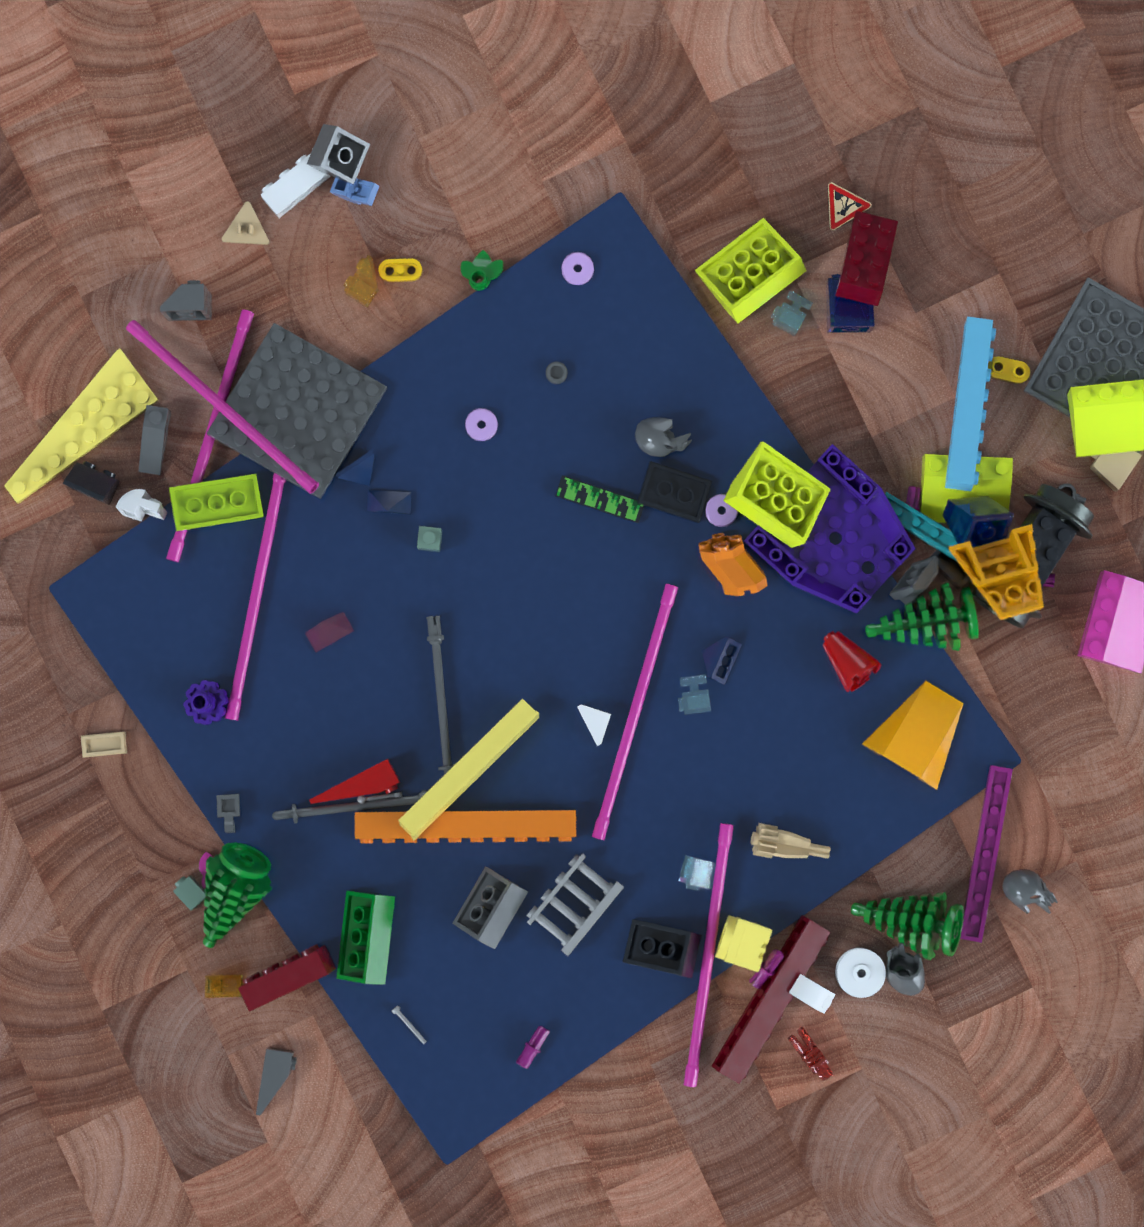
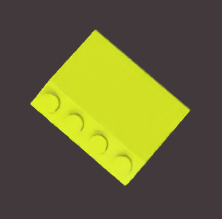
M764 218L695 270L723 308L737 323H740L807 271L801 257Z
M1144 379L1070 388L1067 397L1076 458L1144 450Z
M762 441L732 482L723 501L793 548L806 543L831 489Z
M925 454L922 457L920 512L937 523H955L956 517H950L949 519L946 516L944 519L943 515L982 512L984 516L979 513V516L975 514L969 519L978 525H988V522L989 525L1007 526L1013 458L981 457L980 464H976V472H979L978 484L974 485L970 492L945 488L949 455ZM957 518L955 524H960L961 519ZM963 520V522H962L961 524H975V523L972 522V521H970V520H968V522H966V521Z

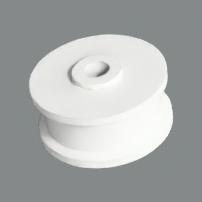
M853 948L846 951L839 958L835 968V976L839 986L846 993L854 997L865 998L872 996L880 990L885 981L886 970L883 961L876 953L865 948Z

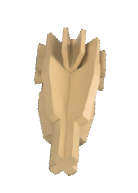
M759 823L756 827V832H753L751 836V845H754L752 851L753 855L772 858L773 855L782 858H808L809 855L827 859L830 856V847L812 844L810 839L788 831L778 830V826Z

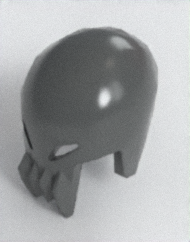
M652 417L640 421L636 427L635 439L639 448L646 454L655 457H665L674 451H683L692 441V439L688 441L691 433L674 438V433L670 431L673 427L672 419Z
M1028 869L1014 870L1004 878L1002 888L1006 898L1026 914L1030 912V909L1026 906L1028 904L1035 903L1051 914L1049 907H1052L1051 903H1058L1054 894L1049 891L1044 881L1034 871Z
M900 943L898 947L895 946L886 953L888 957L886 978L897 992L903 995L914 996L919 994L925 987L923 962L919 954L913 956L906 953L904 944Z

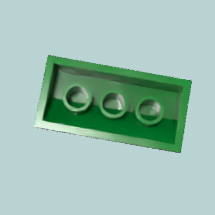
M346 891L336 979L363 984L385 985L395 896Z

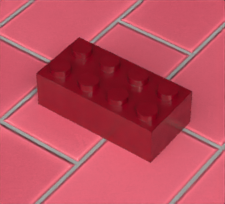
M860 211L855 212L835 296L874 306L879 305L898 221Z
M318 944L313 945L301 952L302 956L300 957L298 953L282 961L281 966L279 963L273 964L263 970L262 975L257 972L242 980L243 985L238 987V990L248 1011L255 1010L334 971L336 966L326 945L321 947Z

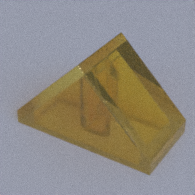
M205 975V998L242 997L238 987L243 984V975Z

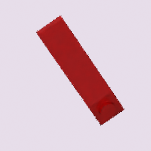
M386 759L313 797L309 801L311 804L382 793L384 791L386 794H389L398 789L397 784L401 782L389 759Z

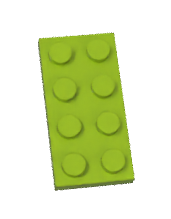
M256 474L169 487L176 532L264 517Z

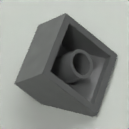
M323 124L307 165L322 173L354 184L370 144L338 126Z

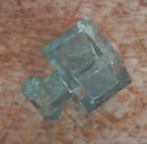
M790 290L786 298L793 302L792 306L783 302L781 307L776 306L771 317L774 318L772 325L795 336L807 315L800 311L801 306L809 310L813 302Z
M706 674L679 678L681 687L689 686L690 692L681 693L682 698H678L679 711H684V715L711 712L708 689L699 690L698 684L707 683Z
M685 856L679 881L687 883L686 888L699 891L700 887L712 889L716 863Z

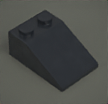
M632 919L623 962L692 978L702 935Z

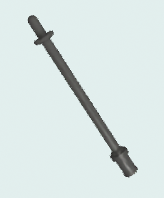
M440 616L426 617L429 634L427 641L432 645L443 766L438 767V771L444 770L445 775L454 765H452L440 646L442 640H444V635L441 634Z
M421 790L418 795L365 801L363 804L352 802L297 809L296 804H292V810L275 811L272 814V818L274 820L293 818L294 823H298V817L415 804L427 792L426 790Z

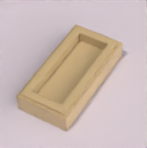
M126 732L81 736L83 758L126 754Z

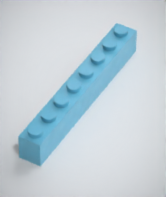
M967 316L964 324L945 488L971 492L973 486L978 484L979 472H976V464H980L982 451H978V445L983 442L984 430H980L981 423H985L986 410L983 409V403L987 402L989 389H985V386L991 377L988 361L992 362L994 349L990 348L991 341L995 340L996 328H992L993 320Z

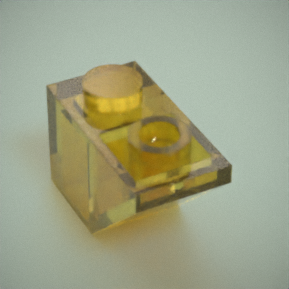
M367 255L365 259L362 257L356 265V273L353 277L350 275L343 285L345 287V294L366 308L379 291L374 263L370 255Z

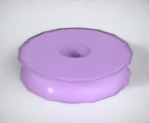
M574 252L563 260L562 275L570 284L583 285L592 278L594 265L591 258L585 253ZM580 265L582 270L575 272L574 266Z
M478 408L467 416L465 428L472 439L486 441L495 435L498 429V421L490 410ZM479 421H484L486 423V426L483 429H480L477 426Z
M725 494L715 495L706 505V517L714 526L726 527L737 518L738 511L723 501L726 496ZM719 507H724L726 513L721 515L717 510Z

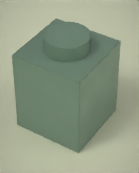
M419 526L417 549L440 552L442 529Z
M183 876L174 884L177 888L173 892L190 911L194 910L204 901L205 890L192 876L188 878Z

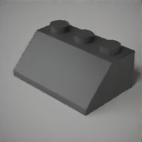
M187 281V284H181L160 306V312L168 321L212 320V294L204 284H201V281Z
M485 866L452 924L476 940L495 949L528 891Z

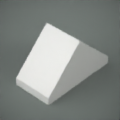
M584 705L577 706L596 745H601L611 714Z

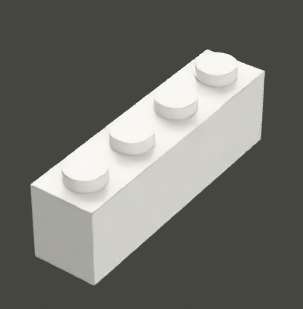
M310 154L300 157L296 161L297 165L291 170L289 168L279 175L280 179L274 184L271 182L262 189V199L278 218L282 217L330 177V175L307 165Z

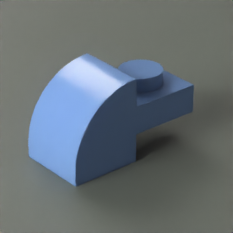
M335 178L330 192L352 203L372 206L379 185L356 178L354 184Z

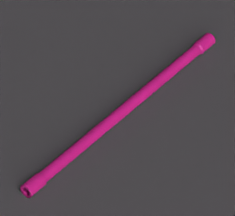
M242 309L235 338L217 393L225 402L228 398L244 342L254 317V313ZM213 407L190 484L201 483L215 441L214 438L207 435V431L220 412L215 407ZM187 530L175 531L166 559L179 562Z
M136 320L129 322L126 327L129 333L146 345L294 477L296 482L311 494L318 488L319 483L305 471H302L157 342Z
M275 473L273 475V486L231 696L225 715L226 719L238 721L241 697L283 487L286 479Z
M666 584L664 588L661 606L608 787L593 830L592 837L605 840L610 823V815L668 617L678 591V587Z
M727 823L720 824L719 846L688 1064L686 1065L684 1086L697 1087L699 1058L729 847L734 825Z

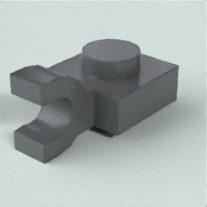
M239 794L216 795L218 818H224L226 833H235L234 817H241Z

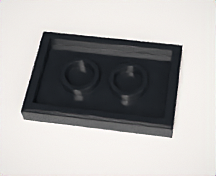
M649 461L637 503L700 523L712 481Z

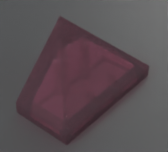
M344 612L322 621L305 634L315 652H318L352 633L354 630Z

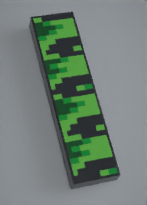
M563 475L555 497L637 524L644 505L637 503V499Z

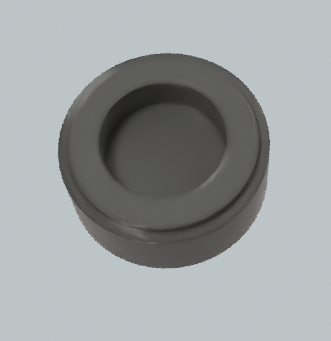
M552 362L548 365L546 377L549 382L561 384L566 380L568 372L563 363Z

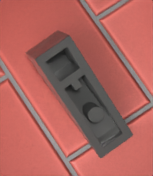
M146 406L139 461V472L161 476L172 412L168 408Z
M271 1047L266 1049L256 1115L260 1116L291 1074V1070L296 1069L297 1057H294V1051Z

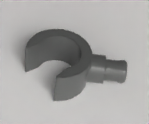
M1065 483L1057 488L1058 490L1068 488L1071 491V497L1081 504H1084L1086 501L1085 497H1081L1076 493V489L1071 484Z

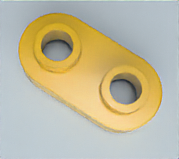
M412 258L387 259L379 265L378 271L380 277L386 282H411L421 277L422 266L419 261ZM410 267L416 269L414 274L407 272ZM388 268L394 269L392 275L386 274Z
M999 356L993 357L992 362L988 361V369H991V378L1021 384L1030 376V368L1025 362ZM1000 364L1002 366L1001 371L995 370L994 365ZM1021 368L1023 375H1017L1016 369Z

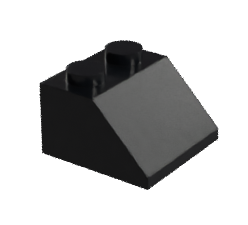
M84 461L83 464L76 462L63 484L110 505L120 483L119 480L115 479L116 474L105 469L101 473L95 470L96 465Z

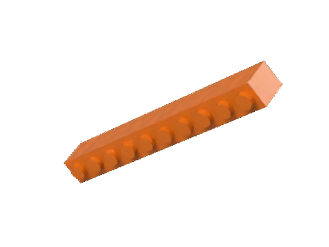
M576 810L444 811L418 838H426V843H439V838H448V842H462V838H470V842H484V838H492V842H506V838L514 837V842H528V837H536V842H548L550 837H559V841H572V837H576ZM355 812V839H360V843H373V839H382V843H395V839H404V843H417V838L413 840L399 825L400 822L398 820L406 812Z

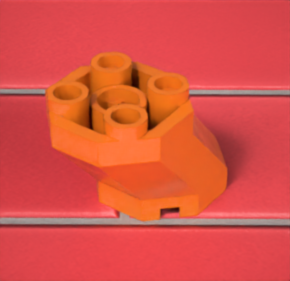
M716 533L712 535V539L699 543L700 556L722 584L725 595L743 596L745 595L744 591L750 590L751 594L768 586L764 571L744 548L741 535L725 536L724 533Z

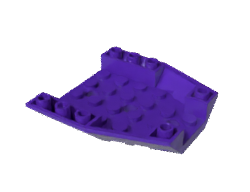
M832 444L807 471L831 490L806 543L791 548L759 525L744 542L792 586L857 614L893 572L910 556L915 547L882 488ZM833 532L839 533L842 538L841 542L837 545L832 544L829 540V536ZM864 562H871L873 564L874 571L871 574H866L862 571V564Z

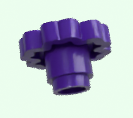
M203 680L200 684H192L190 689L186 691L188 699L183 705L186 709V714L193 716L195 723L209 725L212 721H220L222 716L226 714L227 710L224 706L228 704L229 699L226 690L219 689L217 682Z

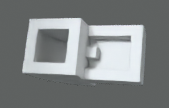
M143 489L127 492L116 505V508L123 516L141 522L145 514L164 520L168 513L160 501L153 499Z
M802 974L799 975L789 992L822 1013L826 1012L835 997V994Z

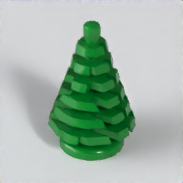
M946 582L940 586V596L943 597V601H940L936 588L928 592V599H930V604H928L929 611L926 609V600L922 595L916 599L917 617H915L912 603L909 602L904 605L905 619L901 618L900 610L897 608L892 611V621L888 622V618L885 615L880 618V624L866 625V635L870 638L882 634L883 640L891 641L890 633H895L897 642L904 643V631H907L910 643L918 645V629H920L924 646L932 647L931 637L933 630L938 648H947V640L944 638V635H947L951 649L960 651L961 639L957 635V633H960L959 622H963L969 639H978L979 636L977 613L972 592L969 587L963 588L960 591V609H956V606L952 604L954 597L951 587H949V582Z
M227 843L222 846L220 854L215 855L214 858L210 856L207 859L204 906L207 908L204 909L203 931L206 934L203 939L204 946L208 948L215 947L217 939L224 938L228 931L233 929L245 917V914L250 912L254 905L259 903L271 891V881L268 877L271 863L256 848L242 843Z
M937 892L933 898L930 893L920 896L922 901H919L917 895L909 896V900L906 901L904 897H896L892 904L890 898L881 899L879 908H877L876 900L868 901L866 906L856 902L851 906L852 915L864 916V922L870 926L875 919V928L882 933L888 925V937L893 940L895 936L898 937L899 943H903L905 947L909 946L907 942L910 941V949L917 954L922 953L923 958L927 960H932L936 956L934 950L938 951L941 941L939 937L942 938V952L946 956L952 957L960 941L964 919L963 906L957 903L950 907L946 916L947 896L945 892Z

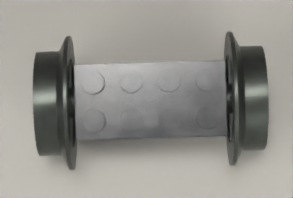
M1041 484L1035 495L1025 494L1023 496L1025 501L1033 508L1020 526L1032 524L1041 588L1074 536L1078 535L1087 539H1091L1093 536L1088 526L1092 522L1094 514L1071 496L1047 484ZM976 587L972 592L973 599L998 616ZM1038 610L1003 620L1016 627L1024 628L1030 617L1041 618L1042 615Z

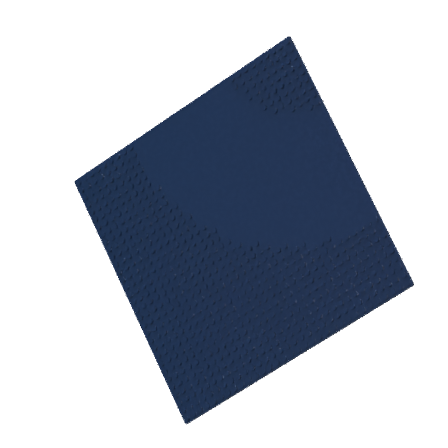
M617 193L501 273L498 278L491 280L486 289L475 291L360 371L387 386V390L337 473L372 450L376 457L370 486L342 481L335 475L324 495L319 499L287 480L284 483L241 697L238 721L226 719L224 715L220 721H212L209 725L195 723L193 716L186 714L183 703L188 699L186 691L190 689L191 685L200 684L203 680L217 682L219 689L226 690L228 699L231 696L273 486L274 473L240 454L203 479L202 482L256 474L264 517L187 530L179 562L166 559L176 531L170 502L163 507L168 512L164 520L153 516L148 517L49 587L50 592L224 845L234 842L246 844L256 848L269 859L271 869L268 877L271 881L270 886L272 889L262 900L301 956V952L313 945L318 944L319 947L326 945L336 969L318 979L319 983L446 1165L459 1158L698 990L721 823L732 824L734 827L729 847L711 980L734 965L715 957L728 915L771 928V939L798 920L801 915L804 916L985 789L990 765L1013 769L1021 763L1020 756L943 648H938L933 633L931 637L932 647L924 646L920 629H918V645L910 643L907 631H904V643L897 642L895 633H890L891 641L883 640L882 634L870 638L866 635V625L880 624V618L885 615L888 618V622L892 621V611L897 608L900 610L901 618L905 619V604L901 600H894L889 595L897 584L892 575L856 614L792 586L744 542L758 525L740 512H738L734 522L726 527L714 526L709 522L705 513L708 501L715 495L727 494L733 479L741 471L760 442H765L806 472L814 464L623 193ZM574 252L585 253L591 258L594 265L592 278L583 285L570 284L562 275L563 260ZM580 265L574 266L575 272L582 270ZM552 362H561L567 368V378L561 384H553L546 377V368ZM478 408L490 410L498 421V429L495 435L486 441L472 439L465 428L467 416ZM664 417L672 419L673 427L670 431L674 433V438L691 433L688 441L691 439L692 441L683 451H674L665 457L650 456L642 451L636 442V427L644 419ZM479 421L477 426L480 429H483L486 426V423L484 421ZM649 461L712 481L700 523L644 506L639 523L637 524L555 497L563 475L638 499ZM368 490L412 492L411 514L367 512ZM719 507L717 510L721 515L726 513L724 507ZM419 526L442 529L440 552L417 549ZM833 532L830 534L829 540L832 544L837 545L841 542L842 538L839 533ZM716 533H724L725 536L741 535L744 548L764 571L768 586L751 594L750 590L744 591L745 595L743 596L725 595L722 584L703 562L699 552V543L712 539V535ZM864 562L862 564V571L866 574H871L874 571L873 564L871 562ZM666 584L678 587V591L668 617L610 815V823L605 840L592 837L593 830L608 787L661 606L664 588ZM912 605L913 611L915 612V617H917V611L915 607ZM429 616H440L441 634L444 635V640H442L440 646L452 765H455L522 699L539 713V719L445 811L576 810V837H572V841H559V837H550L548 842H536V837H528V842H514V837L506 838V842H492V838H484V842H470V838H462V842H448V838H439V843H426V838H417V843H404V839H395V843H382V839H373V843H360V839H355V812H407L414 804L298 817V823H294L293 818L274 820L272 814L275 811L292 810V804H296L297 809L358 802V797L311 804L309 800L386 759H389L401 782L397 784L398 789L391 793L402 792L403 797L418 795L421 790L428 792L444 776V770L438 771V767L443 766L433 653L432 645L427 641L429 634L426 619ZM831 631L835 633L841 632L882 664L876 674L873 671L871 672L870 680L853 692L849 691L848 693L844 689L823 647L825 642L823 638ZM726 636L742 644L724 685L708 677L702 651ZM925 681L964 703L937 790L894 762L862 745ZM584 705L611 714L601 745H596L577 706ZM384 791V792H382V793H376V794H370V795H364V796L367 797V796L383 795V794H386V792ZM239 794L241 817H234L235 833L225 832L224 818H218L216 795ZM759 823L778 826V830L788 831L810 839L812 844L830 847V856L828 859L809 855L808 858H782L773 855L772 858L753 855L752 848L754 845H751V836L753 832H756V827ZM583 853L586 857L582 862L608 883L612 882L615 884L618 881L624 888L569 956L561 951L564 947L561 941L536 920L531 925L527 923L530 919L527 917V914L534 906L539 908L543 903V900L540 898L548 888L552 891L556 887L557 883L554 881L562 871L564 873L569 871L571 868L569 863L576 854L581 856ZM485 866L528 891L495 949L476 940L452 924ZM577 868L568 878L595 901L596 899L601 901L605 896L604 890ZM564 886L554 895L581 918H587L590 915V907ZM346 891L395 896L385 985L363 984L336 979ZM550 903L541 911L542 915L567 935L573 936L577 931L576 924ZM632 919L702 935L693 977L688 978L624 963L623 958ZM397 1005L401 1008L399 1011L427 1041L425 1044L417 1038L396 1013L393 1014L391 1012ZM539 1026H543L549 1031V1034L540 1047L541 1052L537 1053L529 1068L526 1069L516 1061L526 1047L525 1043L530 1041Z

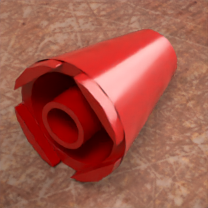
M831 631L823 638L825 641L823 647L844 689L848 693L849 691H855L870 680L871 672L873 671L876 674L881 668L882 664L841 632L835 633Z

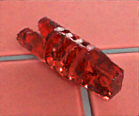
M800 1027L797 1032L806 1045L803 1046L794 1035L787 1039L813 1074H817L822 1081L829 1079L833 1075L827 1065L829 1062L815 1045L807 1031Z

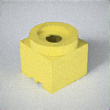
M728 915L715 957L759 972L763 960L762 956L766 951V944L769 942L772 929Z

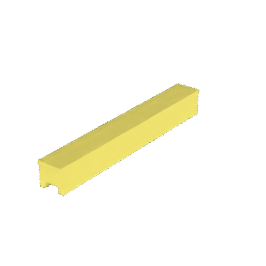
M522 699L398 820L400 822L399 825L413 840L418 838L539 719V713Z

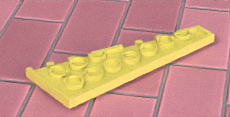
M120 348L112 355L4 485L16 503L19 504L135 419L146 410L147 405L152 406L159 401Z

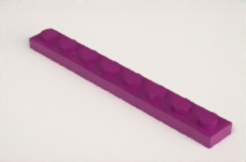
M994 765L989 767L964 906V919L960 939L982 943L1013 772L1011 768Z

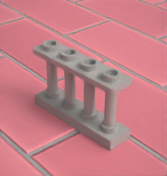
M583 853L581 856L576 854L569 863L571 866L567 873L562 871L554 881L557 883L556 887L552 891L548 888L540 898L543 900V903L539 908L534 906L527 914V917L530 918L527 923L531 925L536 920L561 941V944L564 946L561 951L569 956L624 888L618 881L615 884L612 882L608 883L582 862L586 857ZM576 868L604 890L605 896L601 901L597 899L595 901L568 879ZM562 886L590 907L591 913L587 918H581L554 896ZM548 903L576 924L577 931L573 936L564 933L541 914V911Z

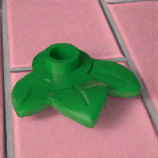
M482 250L473 262L462 261L460 271L463 277L469 280L470 286L474 290L480 291L486 289L491 280L500 276L504 265L503 260L492 262L486 251ZM479 279H483L482 282L477 283Z

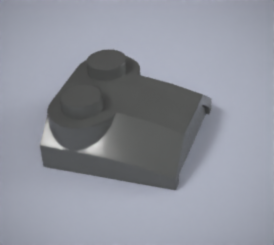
M934 556L912 563L889 595L894 600H901L904 604L909 602L914 604L916 599L920 597V594L928 588L939 573L938 558Z

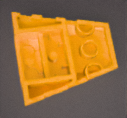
M1032 524L1012 529L1007 539L972 548L970 541L948 548L1001 620L1044 607L1041 583L1038 576V562L1035 555L1036 548L1035 541H1033Z
M925 681L862 745L878 755L884 756L937 790L964 703Z

